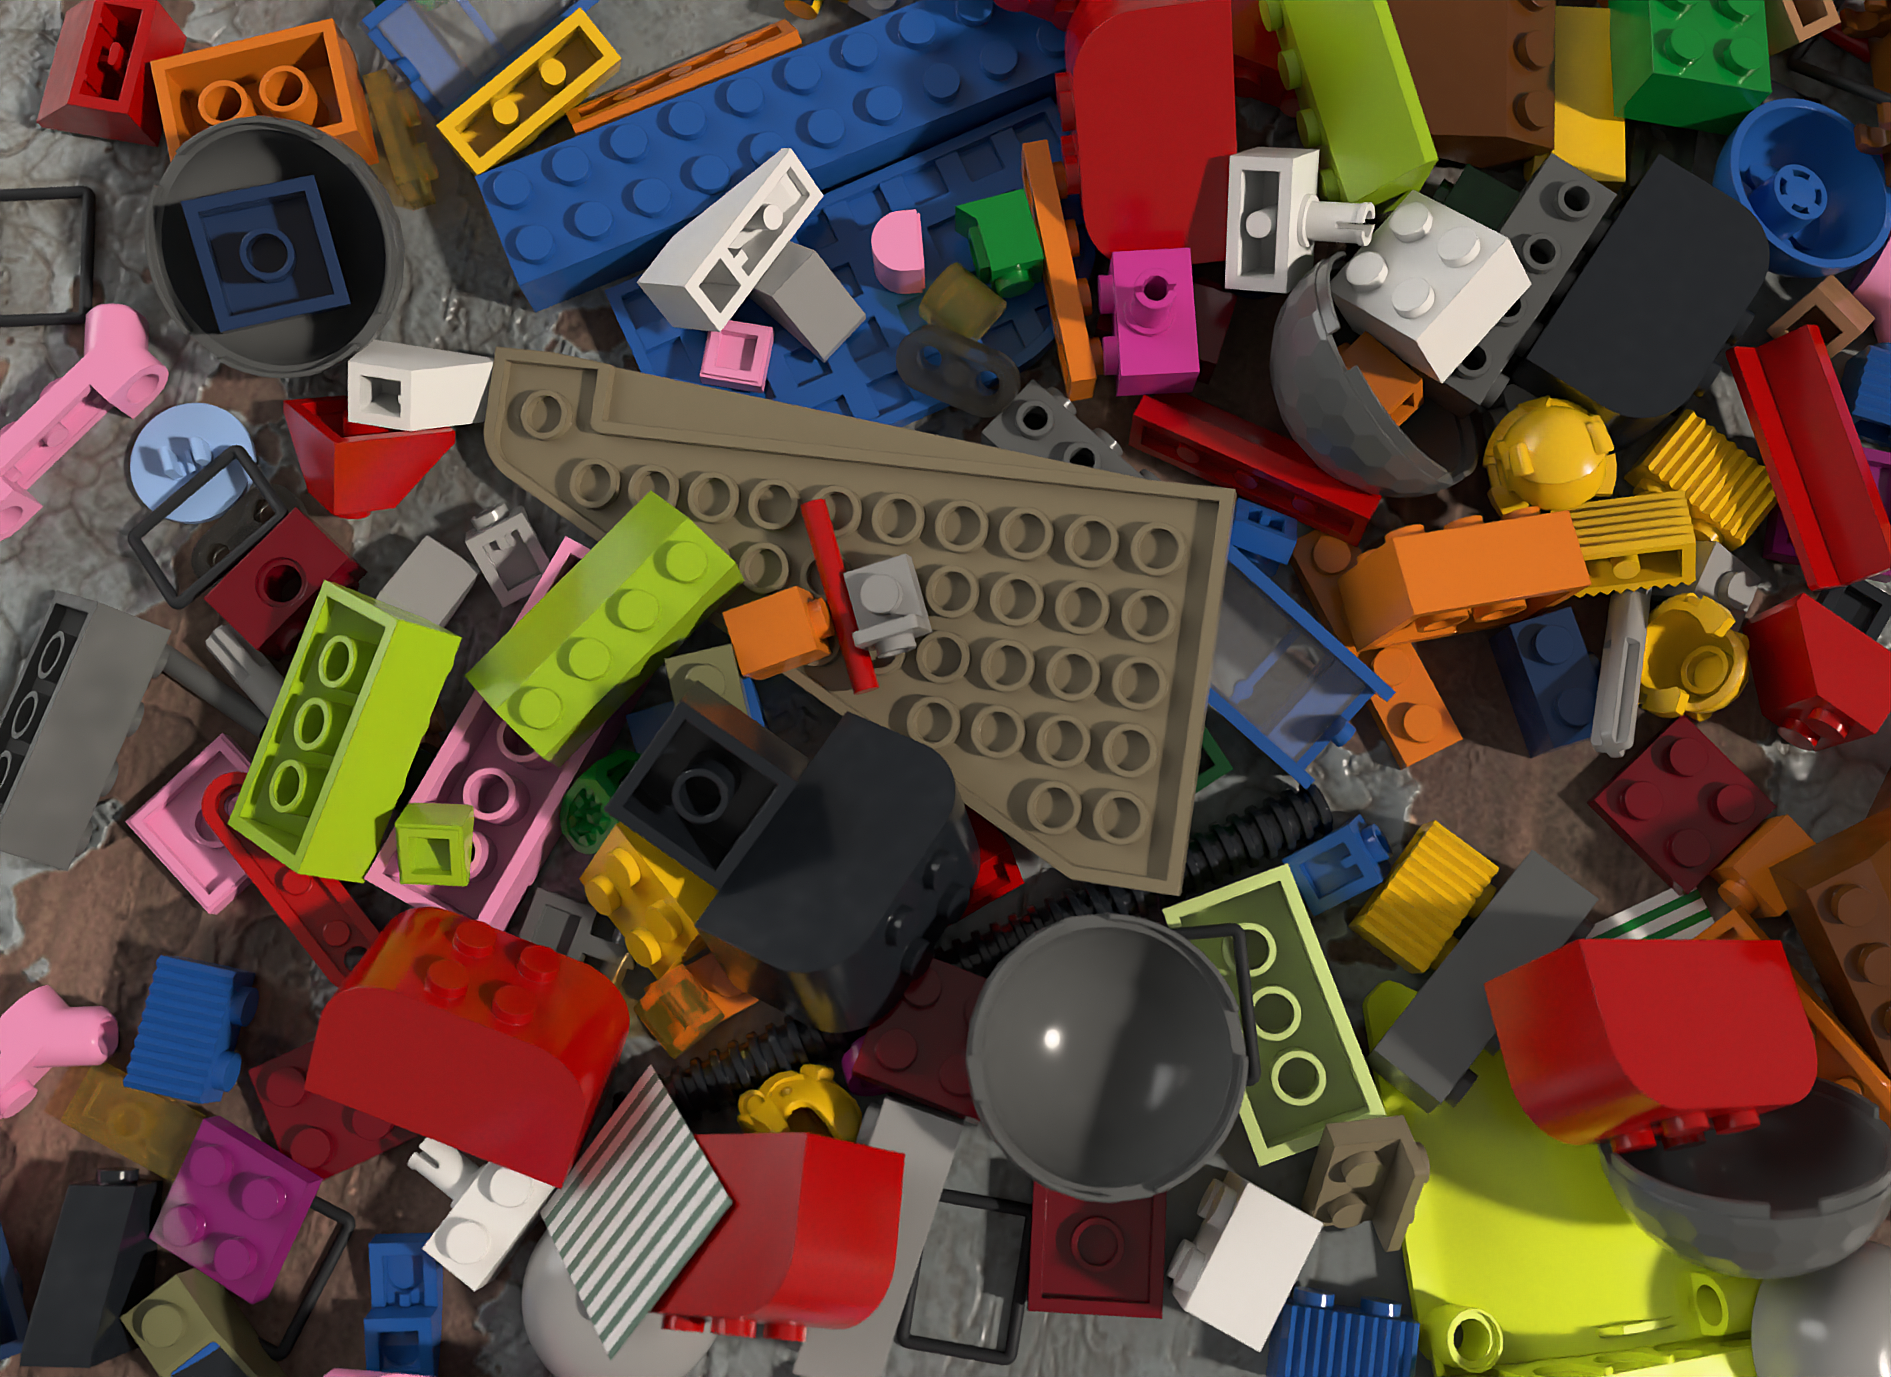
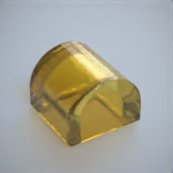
M955 262L948 266L929 287L919 305V316L967 354L1007 308V302L959 262Z
M683 964L658 979L633 1008L636 1015L674 1060L702 1039L725 1017L723 1012Z

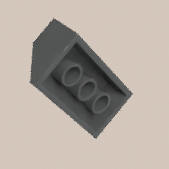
M56 591L0 717L1 852L68 871L73 857H78L84 852L92 835L93 824L90 818L100 796L104 797L110 792L116 781L119 770L116 758L126 737H131L136 732L142 721L144 704L141 701L151 678L154 679L160 675L167 663L170 653L167 641L171 630L103 603Z

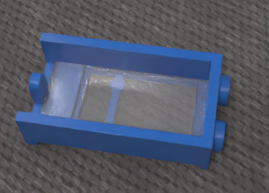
M385 0L361 19L358 25L435 120L440 123L578 8L581 7L586 12L600 0Z
M1230 544L1208 703L1307 789L1315 779L1305 769L1331 741L1337 747L1345 745L1356 731V728L1349 721L1374 694L1388 702L1396 692Z

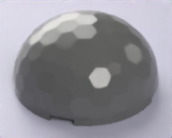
M262 115L235 118L210 126L194 135L175 151L177 154L159 184L154 185L146 210L144 237L147 264L158 296L171 318L185 335L190 334L219 358V362L245 373L270 378L312 376L348 362L349 359L363 350L378 336L391 318L402 288L405 246L401 223L387 189L359 154L341 140L304 122ZM314 175L351 307L229 334L221 333L181 201Z
M1344 251L1335 253L1328 259H1322L1297 283L1282 305L1274 326L1270 357L1271 385L1281 417L1292 438L1320 469L1334 479L1369 494L1395 498L1421 497L1447 489L1460 482L1474 471L1478 461V441L1471 413L1464 419H1460L1423 395L1424 403L1398 427L1372 391L1359 367L1354 366L1347 370L1337 348L1346 342L1351 345L1361 336L1351 329L1331 297L1330 282L1348 263L1341 260L1347 255Z
M1101 913L1065 918L1034 932L1008 953L997 964L979 994L969 1024L966 1053L969 1089L974 1107L983 1127L1009 1161L1045 1188L1083 1201L1104 1203L1148 1198L1156 1193L1159 1194L1178 1185L1198 1171L1216 1153L1235 1123L1244 1097L1248 1074V1056H1245L1246 1047L1238 1015L1240 1009L1226 980L1216 966L1195 945L1175 931L1143 918L1121 914Z
M1817 1076L1812 1089L1802 1100L1759 1114L1760 1126L1730 1134H1716L1715 1129L1704 1132L1707 1143L1700 1146L1677 1151H1664L1660 1140L1656 1141L1657 1146L1634 1153L1618 1154L1613 1153L1611 1144H1598L1602 1169L1620 1205L1634 1223L1651 1239L1675 1256L1716 1273L1752 1279H1777L1795 1277L1829 1267L1859 1249L1880 1227L1891 1210V1130L1884 1121L1879 1119V1107L1859 1093Z

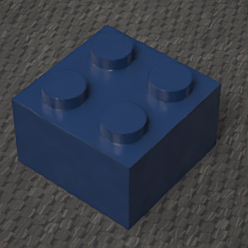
M314 175L181 201L221 333L229 334L351 307Z

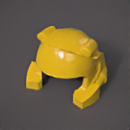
M1549 395L1517 404L1516 408L1510 411L1494 429L1488 440L1483 457V467L1487 468L1491 485L1487 495L1498 515L1502 517L1512 511L1529 507V504L1547 511H1565L1581 506L1592 497H1610L1613 494L1616 482L1617 463L1615 453L1608 454V452L1614 450V446L1601 417L1589 413V411L1574 402L1550 398Z
M1682 593L1664 600L1651 610L1648 618L1638 704H1642V709L1663 718H1675L1683 716L1685 713L1696 721L1701 722L1710 718L1714 711L1725 708L1740 696L1748 682L1750 665L1748 656L1749 639L1747 635L1730 629L1736 621L1726 607L1705 595L1700 599L1695 593Z
M805 1064L801 1067L800 1073L793 1070L777 1073L767 1079L759 1090L752 1089L743 1093L738 1099L740 1114L737 1116V1121L744 1134L811 1133L856 1143L862 1125V1112L852 1095L833 1081L835 1073L832 1068L823 1065Z

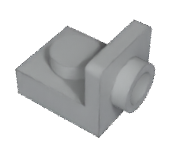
M501 502L475 515L470 519L474 528L466 532L465 543L501 606L504 608L534 591L551 560L528 521V515L522 504L508 510L505 503Z
M902 554L843 573L859 631L852 633L855 647L869 651L876 650L878 658H886L915 649L917 646L914 638L932 633L911 556Z

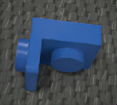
M1238 498L1235 504L1230 544L1267 577H1273L1280 563L1288 564L1297 543V519Z
M1358 814L1347 820L1341 827L1287 854L1282 859L1283 864L1288 863L1297 888L1315 917L1383 882L1391 871V864L1388 860L1393 858V853L1381 829L1376 824L1368 826L1363 816Z

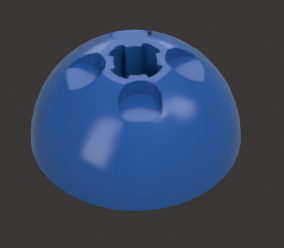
M1784 98L1762 104L1750 112L1736 126L1725 142L1716 163L1712 184L1718 190L1743 204L1760 222L1769 244L1770 260L1768 272L1790 278H1818L1851 269L1877 253L1885 243L1891 230V188L1886 186L1884 162L1880 155H1868L1857 150L1853 128L1855 125L1847 118L1824 105L1804 99Z

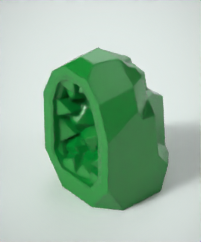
M619 749L600 759L575 781L563 797L559 816L561 830L576 851L585 855L596 854L614 826L620 822L603 809L642 754Z

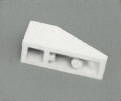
M782 148L676 233L637 283L672 327L721 332L824 195L791 148Z

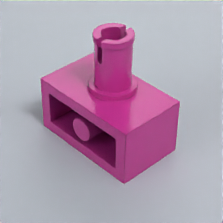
M1190 248L1112 252L1108 275L1098 276L1100 315L1110 314L1112 336L1102 338L1104 376L1115 375L1116 396L1192 392L1200 369Z

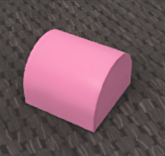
M916 209L889 213L876 224L872 233L871 245L875 275L879 282L892 292L899 294L922 293V289L925 288V267L920 213H917Z

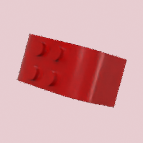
M1081 0L1070 17L1065 33L1066 72L1055 73V86L1062 132L1072 131V135L1060 136L1068 195L1079 194L1085 225L1091 240L1098 250L1110 260L1112 252L1190 248L1191 264L1226 260L1230 155L1237 154L1231 0Z
M435 907L413 908L399 913L388 922L324 1007L319 1019L304 1090L562 1189L607 1099L630 1028L629 1011L622 994L611 980L588 964L560 954L547 946L537 945L496 929L485 922L473 920L446 909Z
M1578 939L1483 983L1510 1084L1519 1104L1538 1128L1550 1137L1566 1144H1611L1613 1153L1628 1154L1657 1146L1656 1141L1661 1140L1664 1151L1688 1149L1707 1143L1704 1132L1715 1129L1716 1134H1730L1760 1126L1759 1114L1802 1100L1810 1092L1817 1074L1815 1041L1781 940Z
M811 1133L693 1135L732 1204L648 1312L663 1314L661 1329L704 1333L705 1320L708 1319L711 1320L710 1333L714 1335L756 1338L757 1324H763L764 1339L806 1342L807 1328L842 1330L854 1327L865 1321L877 1309L885 1297L895 1269L905 1153Z

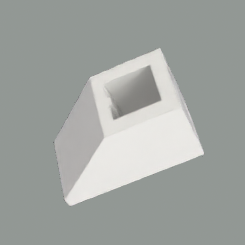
M373 340L368 346L348 360V422L404 431H418L485 422L494 358Z

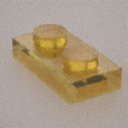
M386 68L363 75L397 187L413 210L436 204L430 180L439 178V174L427 143L422 142L418 144L413 127L422 124V120L410 89L399 90Z

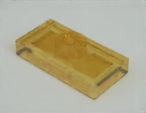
M107 1062L91 1066L60 1122L165 1179L174 1182L203 1119L209 1117L172 1097L124 1087L123 1079L127 1073Z

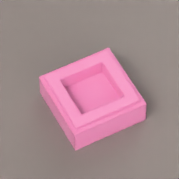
M729 320L721 332L708 331L699 375L702 384L764 393L775 336L773 327Z

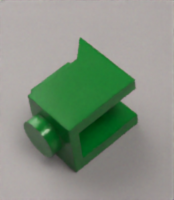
M1024 188L955 206V232L968 239V247L979 285L988 283L991 295L998 293L999 297L1010 298L1024 294L1031 290L1035 283L1042 282L1044 255Z

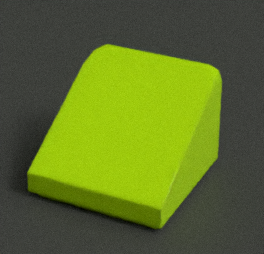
M410 803L405 807L395 822L400 884L468 885L474 827L472 805Z

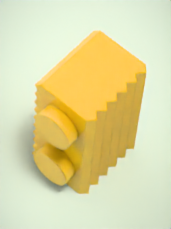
M1686 409L1667 424L1623 478L1635 487L1633 489L1634 496L1644 491H1658L1662 493L1685 490V498H1687V507H1689L1695 540L1717 541L1729 552L1739 548L1747 541L1778 502L1766 467L1759 465L1755 458L1748 457L1745 450L1738 449L1735 442L1728 441L1724 434L1717 433L1714 426L1707 425L1704 418L1697 417L1695 411Z
M1685 490L1662 493L1658 491H1644L1630 497L1599 501L1588 500L1579 507L1568 509L1592 584L1576 593L1575 596L1581 598L1588 593L1594 597L1599 592L1608 595L1613 590L1621 594L1627 588L1635 592L1640 587L1649 590L1654 585L1662 589L1667 584L1676 587L1681 582L1689 586L1696 580V540L1693 524H1691V516L1689 515V507H1687V498H1685Z
M1436 820L1421 825L1391 866L1390 873L1383 882L1378 884L1348 927L1368 941L1373 947L1379 949L1384 955L1391 958L1393 962L1400 965L1405 971L1411 974L1424 973L1429 967L1436 971L1458 944L1459 940L1453 936V932L1460 925L1462 919L1466 915L1472 919L1477 917L1493 898L1497 888L1490 884V882L1498 873L1499 867Z

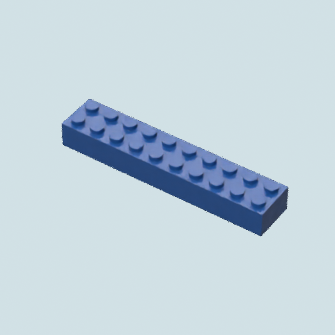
M921 0L477 175L475 179L518 285L536 313L648 268L676 233L782 148H791L824 195L1046 97L1051 96L1056 105L1055 73L1066 72L1064 43L1066 32L1056 28L1052 22L1023 11L1012 12L999 7L993 0Z

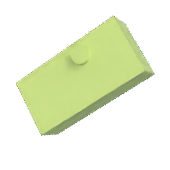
M1288 863L1162 909L1169 928L1236 923L1244 929L1261 1077L1255 1085L1246 1086L1239 1114L1259 1167L1319 1146L1325 1124L1387 1117ZM1232 936L1188 940L1216 966L1226 980L1240 1009ZM1238 1011L1241 1029L1243 1033L1241 1011Z

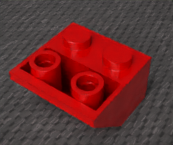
M158 0L81 1L65 14L36 122L42 128L158 147L163 131V123L150 61L183 54L186 35Z

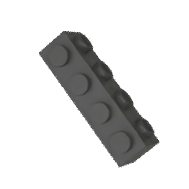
M1551 153L1530 177L1496 229V232L1508 237L1532 285L1443 383L1431 378L1410 364L1407 365L1422 378L1423 395L1460 419H1464L1479 405L1488 410L1494 404L1510 380V377L1503 373L1502 370L1511 356L1515 353L1519 357H1523L1544 328V324L1536 320L1547 301L1554 306L1557 305L1575 281L1578 272L1570 268L1571 264L1581 250L1590 254L1610 227L1612 221L1603 215L1616 197V193L1555 154Z
M1034 379L981 432L982 445L1138 478L1161 481L1156 475L1146 469H1142L1140 472L1135 470L1121 457L1123 450L1112 436L1100 428H1095L1091 431L1074 416L1077 410L1062 392L1054 387H1049L1045 390Z
M1532 849L1365 1059L1366 1064L1427 1114L1438 1107L1443 1101H1446L1454 1108L1478 1078V1075L1470 1070L1469 1067L1484 1049L1494 1056L1501 1048L1483 983L1575 940L1585 939L1595 926L1585 917L1599 899Z

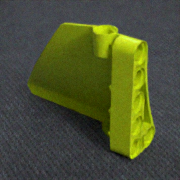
M1386 980L1378 983L1366 996L1362 1008L1370 1053L1418 993L1417 991L1403 984ZM1501 1048L1494 1056L1484 1049L1469 1067L1470 1070L1478 1075V1078L1454 1108L1446 1101H1443L1429 1114L1373 1070L1375 1087L1387 1117L1404 1115L1415 1142H1420L1424 1146L1430 1164L1429 1180L1423 1185L1415 1207L1414 1220L1409 1224L1401 1246L1413 1319L1420 1323L1418 1348L1426 1359L1431 1361L1434 1377H1757L1752 1354L1751 1326L1756 1297L1763 1279L1735 1277L1696 1266L1675 1256L1643 1232L1620 1205L1602 1169L1598 1144L1570 1145L1560 1142L1544 1133L1527 1116L1511 1087ZM1461 1323L1463 1341L1456 1351L1454 1332Z

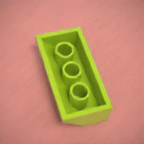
M1259 0L1264 26L1268 32L1276 30L1282 49L1278 53V68L1282 83L1286 90L1295 89L1301 108L1296 115L1301 142L1305 149L1313 148L1320 150V170H1318L1317 188L1320 201L1361 204L1363 202H1371L1374 205L1375 216L1395 210L1412 190L1417 192L1421 190L1438 161V156L1387 0Z
M650 490L465 675V678L491 708L543 759L560 768L665 662L664 659L669 658L745 580L737 563L686 515Z
M324 580L228 825L297 874L364 884V878L380 850L382 837L398 797L404 790L406 777L421 739L429 727L430 717L445 679L453 667L455 654L462 637L421 616L334 582Z

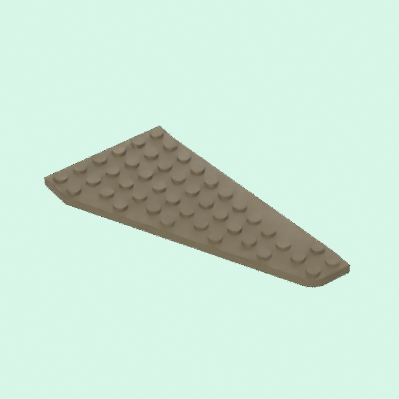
M496 346L484 422V441L491 460L505 476L598 542L652 490L686 515L737 563L745 581L707 618L708 621L728 635L729 632L722 612L794 586H799L813 593L815 599L822 598L829 609L800 506L808 501L825 499L846 572L902 554L912 557L932 633L914 638L917 647L899 655L878 658L876 650L869 651L879 688L867 693L854 695L836 631L835 635L827 638L833 655L783 672L782 674L841 716H844L849 711L921 742L937 751L951 768L963 803L1068 878L1174 896L1181 895L1237 492L1235 489L1148 480L622 369L611 364L560 353Z

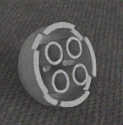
M548 1229L539 1239L530 1256L522 1287L523 1321L534 1351L555 1377H684L700 1362L717 1336L710 1333L711 1320L708 1319L705 1320L704 1333L661 1329L663 1314L647 1313L610 1361Z
M1867 1240L1859 1249L1829 1267L1795 1277L1763 1279L1756 1297L1751 1326L1752 1354L1757 1377H1891V1247Z

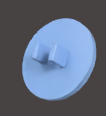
M186 403L171 407L154 417L137 437L130 459L132 483L140 499L148 508L154 511L230 446L240 445L244 447L257 464L253 440L244 425L222 408L206 403ZM236 458L165 519L182 524H201L218 519L233 510L243 500L253 481Z

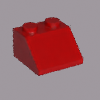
M1804 592L1749 618L1742 628L1743 634L1747 635L1749 639L1748 656L1761 713L1779 726L1777 730L1779 735L1790 744L1803 750H1814L1816 752L1872 736L1877 733L1891 712V651Z

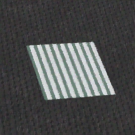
M650 1064L576 1163L562 1189L558 1188L540 1212L610 1361L732 1204L652 1064Z

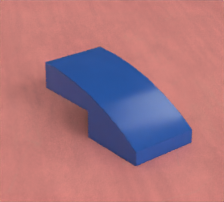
M434 1232L376 1234L368 1243L372 1309L364 1318L366 1371L438 1377L442 1331L443 1265L422 1249Z

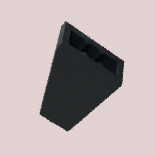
M107 1167L96 1169V1179L68 1185L22 1346L20 1366L92 1368L139 1348V1345L120 1318L154 1292L158 1244L151 1240L149 1235L161 1212L163 1180H139V1168Z

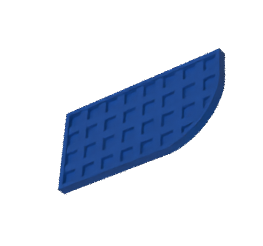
M1049 96L824 194L790 241L815 250L866 314V319L824 363L747 296L730 320L773 327L775 334L764 393L702 384L699 375L708 331L672 327L638 285L637 281L643 274L604 290L641 373L887 425L906 426L1016 377L1034 365L1056 343L1043 278L1042 282L1035 283L1031 290L1019 296L1002 298L998 296V293L991 295L988 283L979 285L968 247V239L955 232V206L1023 189L1024 185L1020 171L1022 144L1047 139L1052 162L1062 161L1060 136L1070 135L1069 131L1062 132L1060 113L1052 97ZM1079 194L1068 195V198L1060 200L1064 220L1074 219L1077 226L1080 256L1072 258L1076 279L1086 277L1089 284L1097 247L1087 232ZM916 209L917 213H920L925 288L922 289V293L899 294L886 289L877 279L874 271L871 238L874 227L887 214L895 211Z

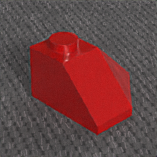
M346 395L283 400V413L308 493L332 515L340 518L362 519L368 517L371 511L395 508L455 443V430L450 426L418 431H404L348 422V396Z

